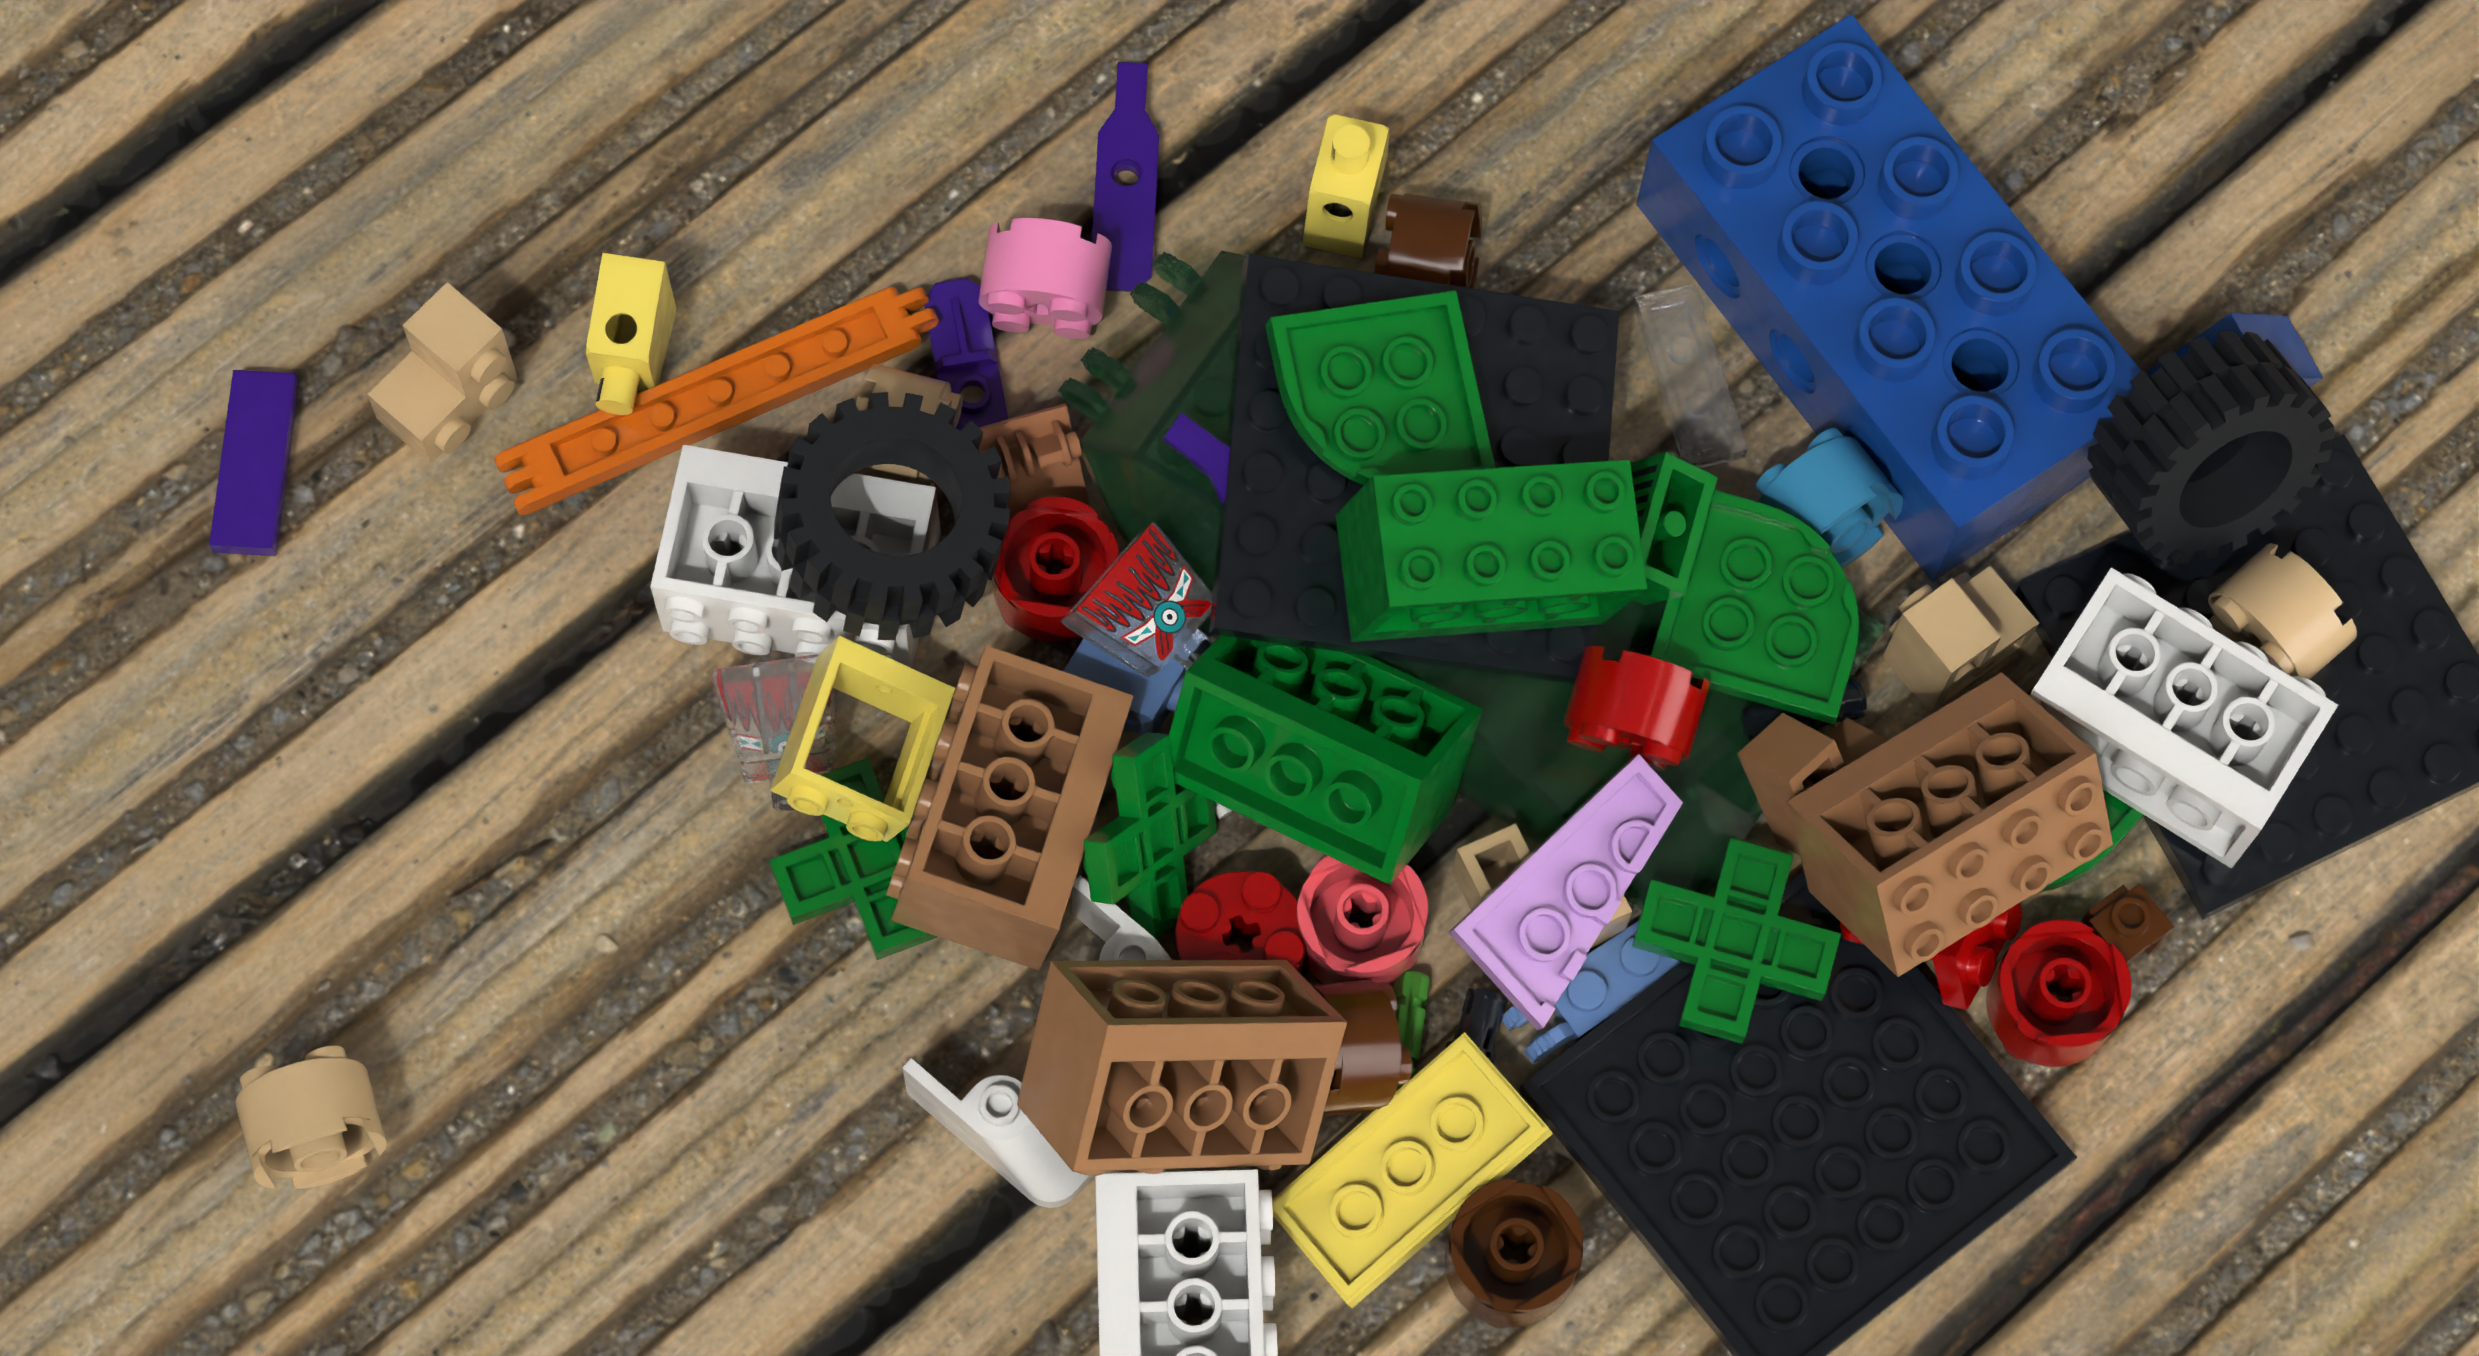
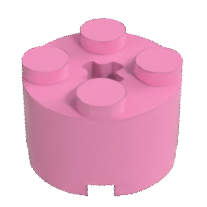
M1011 219L1010 231L1003 232L1000 231L998 222L992 224L988 230L979 304L983 309L993 314V327L1007 332L1023 333L1029 331L1030 323L1054 326L1053 332L1064 338H1089L1091 327L1098 324L1103 317L1112 244L1109 239L1097 233L1096 244L1081 239L1082 226L1051 219Z

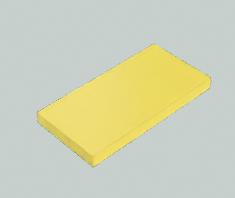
M1464 1032L1411 1078L1407 1084H1404L1396 1091L1387 1106L1373 1111L1273 1198V1217L1346 1304L1354 1308L1455 1220L1463 1203L1474 1192L1487 1184L1502 1179L1553 1133Z

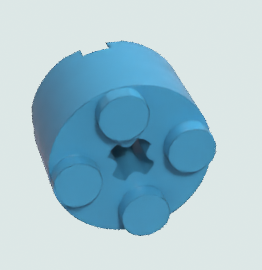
M1831 428L1819 434L1810 443L1807 452L1788 466L1781 463L1768 469L1758 479L1755 486L1761 494L1758 502L1778 508L1810 526L1830 546V552L1841 568L1849 565L1871 549L1884 536V533L1878 527L1879 523L1888 512L1896 521L1903 506L1901 494L1858 441L1853 437H1844L1837 428Z

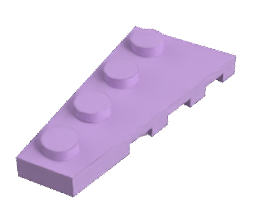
M1639 754L1632 757L1448 932L1536 1030L1544 1028L1556 1009L1554 1006L1569 982L1573 981L1587 959L1586 955L1603 927L1608 925L1621 904L1620 900L1635 875L1640 873L1683 804L1679 797Z

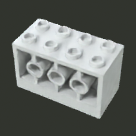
M683 445L650 586L662 631L670 632L669 634L672 638L687 644L702 645L707 643L708 639L732 643L735 649L752 655H767L770 653V650L793 653L798 660L811 665L815 664L817 656L838 636H842L913 668L919 637L913 639L910 624L899 625L895 641L878 640L879 625L866 622L863 623L860 636L843 631L846 615L835 610L828 622H825L813 613L816 597L813 591L799 600L790 588L793 568L781 571L776 556L779 539H774V520L784 466L787 467L788 462ZM853 473L837 486L830 497L832 509L840 526L854 541L869 550L886 555L905 556L921 553L939 544L941 529L936 487Z
M2110 568L2029 695L2096 752L2104 791L2230 868L2235 865L2262 830L2338 704L2326 698L2323 689L2313 681L2301 676L2291 677L2270 664L2267 656L2255 646L2245 642L2235 643L2215 631L2210 621L2199 612L2184 607L2177 608L2156 595L2155 589L2146 580L2133 574H2121L2113 568Z
M1258 1169L1162 1172L1159 1174L1109 1173L1095 1176L1100 1356H1278L1276 1323H1263V1311L1273 1310V1297H1275L1274 1256H1261V1245L1271 1244V1230H1273L1272 1191L1259 1190ZM1195 1247L1203 1253L1197 1258H1187L1180 1252L1183 1251V1248ZM1186 1313H1199L1202 1318H1206L1202 1321L1201 1325L1196 1326L1188 1325L1185 1320H1181L1185 1317Z

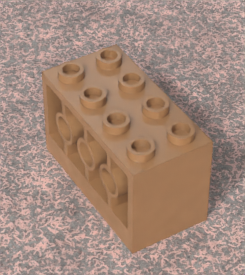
M985 645L977 666L965 663L954 691L941 735L933 753L919 800L905 836L906 839L887 889L886 896L897 899L891 921L1040 970L1059 931L1083 857V840L1090 835L1113 763L1112 754L1117 750L1134 695Z
M2002 672L1787 801L1809 892L1897 977L1920 963L1930 960L1938 952L1972 931L1987 925L1995 917L2029 896L2039 893L2047 885L2083 863L2091 861L2113 845L2096 752Z
M1287 960L1051 961L1017 1106L1073 1172L1088 1176L1102 1175L1105 1171L1137 1170L1147 1174H1159L1164 1172L1165 1169L1175 1168L1219 1171L1223 1170L1224 1167L1254 1166L1263 1170H1277L1282 1165L1310 1164L1347 1021Z

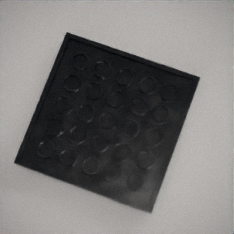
M1248 254L1243 261L1226 444V446H1230L1225 502L1221 503L1209 634L1574 684L1584 648L1596 646L1597 625L1351 642L1336 514L1364 485L1348 479L1332 469L1308 447L1298 434L1281 398L1265 324L1271 317L1456 290L1495 468L1609 461L1619 311Z
M2344 434L2327 442L2332 448L2329 461L2314 465L2321 473V476L2313 488L2301 487L2296 493L2302 502L2291 513L2282 508L2272 517L2277 524L2263 535L2258 529L2253 530L2246 535L2247 545L2233 552L2225 544L2220 546L2217 558L2202 561L2196 552L2189 563H2175L2170 555L2165 561L2155 558L2149 550L2146 551L2135 535L2130 533L2019 585L2015 592L2018 599L2039 622L2036 632L2052 659L2110 568L2115 569L2121 574H2133L2141 577L2152 585L2156 595L2177 608L2184 607L2195 610L2209 620L2213 617L2208 602L2209 595L2262 548L2272 543L2278 545L2275 556L2282 559L2291 551L2301 557L2325 579L2343 602L2334 612L2342 626L2352 618L2356 626L2357 637L2310 679L2323 689L2326 698L2338 704L2262 830L2232 868L2228 867L2147 816L2143 817L2202 920L2479 787V655Z
M1803 870L1786 883L1778 916L1841 933L1826 994L1822 1001L1759 984L1746 1037L1742 1044L1679 1026L1695 966L1682 962L1521 1084L1519 1089L1528 1103L1733 1356H1829L2077 1159V1156L1950 1006L1943 1005L1941 995L1916 966L1897 977L1864 944L1847 941L1843 938L1840 921L1809 892Z

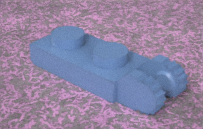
M1636 922L1586 955L1587 959L1573 981L1569 982L1554 1006L1556 1009L1553 1013L1561 1024L1534 1038L1530 1045L1525 1048L1524 1053L1532 1064H1536L1572 1040L1575 1043L1681 964L1680 961L1632 947L1638 922ZM1515 1006L1506 1011L1502 1017V1022L1509 1031L1521 1028L1529 1023Z

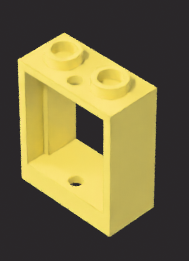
M838 636L817 656L770 791L787 798L788 804L799 812L814 816L824 814L847 824V830L856 837L868 841L883 840L888 842L910 824L955 687L842 636ZM832 688L911 723L884 803L804 768Z

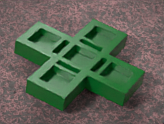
M1146 732L1112 754L1113 767L1111 779L1117 794L1119 817L1083 840L1085 850L1083 866L1088 875L1091 902L1113 905L1126 896V903L1131 911V918L1157 940L1177 925L1182 903L1188 896L1183 856L1216 834L1217 827L1214 801L1175 783L1169 734Z
M868 758L821 775L884 803V796ZM823 814L820 817L828 838L769 860L770 868L793 925L854 903L876 960L938 938L935 935L891 921L897 899L886 896L906 839L905 836L909 825L888 842L883 840L868 841L851 834L846 828L847 824Z
M1730 837L1713 897L1651 879L1632 947L1695 965L1679 1026L1742 1044L1746 1037L1759 984L1815 1000H1823L1841 933L1778 916L1794 855Z

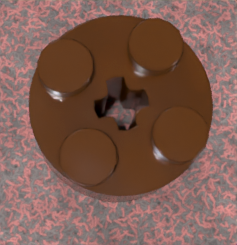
M1391 194L1388 200L1385 223L1386 230L1392 231L1390 249L1379 248L1374 273L1475 289L1479 258L1475 257V240H1469V237L1481 238L1482 236L1481 204L1413 194Z
M1367 979L1311 984L1347 1021L1323 1117L1371 1112L1387 1106L1394 1097L1398 1085L1407 1084L1412 1074V1058L1408 1048L1401 1044L1395 1016L1397 999L1394 989L1386 982L1375 983Z
M1503 1179L1487 1184L1474 1192L1463 1203L1453 1222L1445 1248V1271L1449 1285L1456 1298L1470 1313L1495 1328L1520 1327L1539 1322L1550 1316L1563 1304L1573 1287L1583 1258L1582 1227L1573 1208L1555 1190L1543 1185L1538 1186L1519 1182L1516 1179ZM1504 1243H1507L1512 1250L1519 1249L1522 1246L1527 1250L1522 1264H1519L1515 1259L1506 1261L1501 1257Z

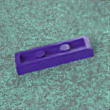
M233 370L209 542L213 553L277 556L299 389V380L296 373Z

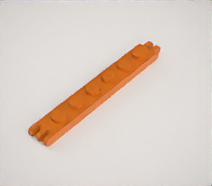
M888 287L636 394L633 412L629 415H615L598 410L506 449L494 457V462L501 473L510 472L525 466L507 475L504 478V483L510 494L520 493L534 487V489L517 496L513 501L518 514L527 515L682 449L683 445H692L867 370L874 364H881L907 353L922 343L919 334L933 329L940 320L933 308H927L909 315L923 308L929 302L924 288H915L899 295L895 287Z

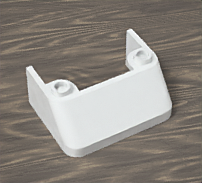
M1081 875L1076 878L1071 891L1072 914L1106 942L1101 950L1099 961L1172 960L1161 944L1115 904L1091 902L1088 881ZM912 1058L902 1067L907 1094L1033 1203L1047 1208L1066 1205L1093 1179L1094 1176L1073 1172L1017 1106L1022 1085L1019 1080L1006 1075L987 1077L978 1082L960 1100Z

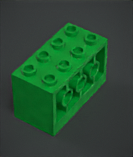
M1630 460L1374 475L1336 514L1351 642L1600 625L1647 590Z
M1220 635L1185 672L1169 733L1174 781L1188 790L1390 885L1451 812L1483 709L1367 655Z

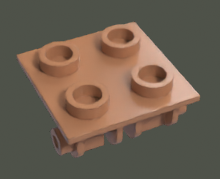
M1066 403L979 427L983 431L979 452L981 453L994 446L1002 460L998 478L1008 477L1011 493L1006 509H1011L1010 518L1027 508L1028 503L1044 497H1067L1090 506L1079 461L1082 451L1075 431H1072Z

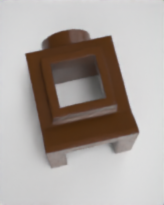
M2123 884L2090 908L2080 921L2093 928V932L2103 938L2109 946L2113 943L2122 953L2127 964L2143 951L2150 955L2157 950L2175 927L2140 884L2130 891Z

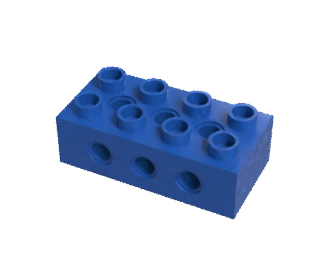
M1852 14L1651 140L1636 205L1817 436L1825 430L1837 428L1844 437L1855 438L1901 494L1903 506L1896 521L1889 512L1883 520L1932 582L2091 477L2089 470L2093 466L2087 459L2088 449L2099 444L2093 436L2098 421L2112 420L2114 416L2107 407L2117 394L2128 397L2135 390L2129 381L2139 374L2141 369ZM1809 192L1819 193L1828 199L1816 197ZM1882 284L1894 286L1904 294L1891 292ZM1957 378L1969 380L1982 391H1975L1965 387Z

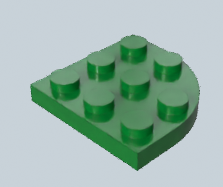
M1456 290L1271 317L1265 324L1277 383L1287 414L1308 447L1335 471L1348 479L1365 485L1374 475L1495 468Z
M1714 490L1685 596L1667 600L1651 657L1692 671L1693 675L1690 684L1705 678L1710 682L1709 689L1835 725L1858 644L1859 616L1851 581L1847 580L1840 564L1830 552V546L1810 526L1778 508Z

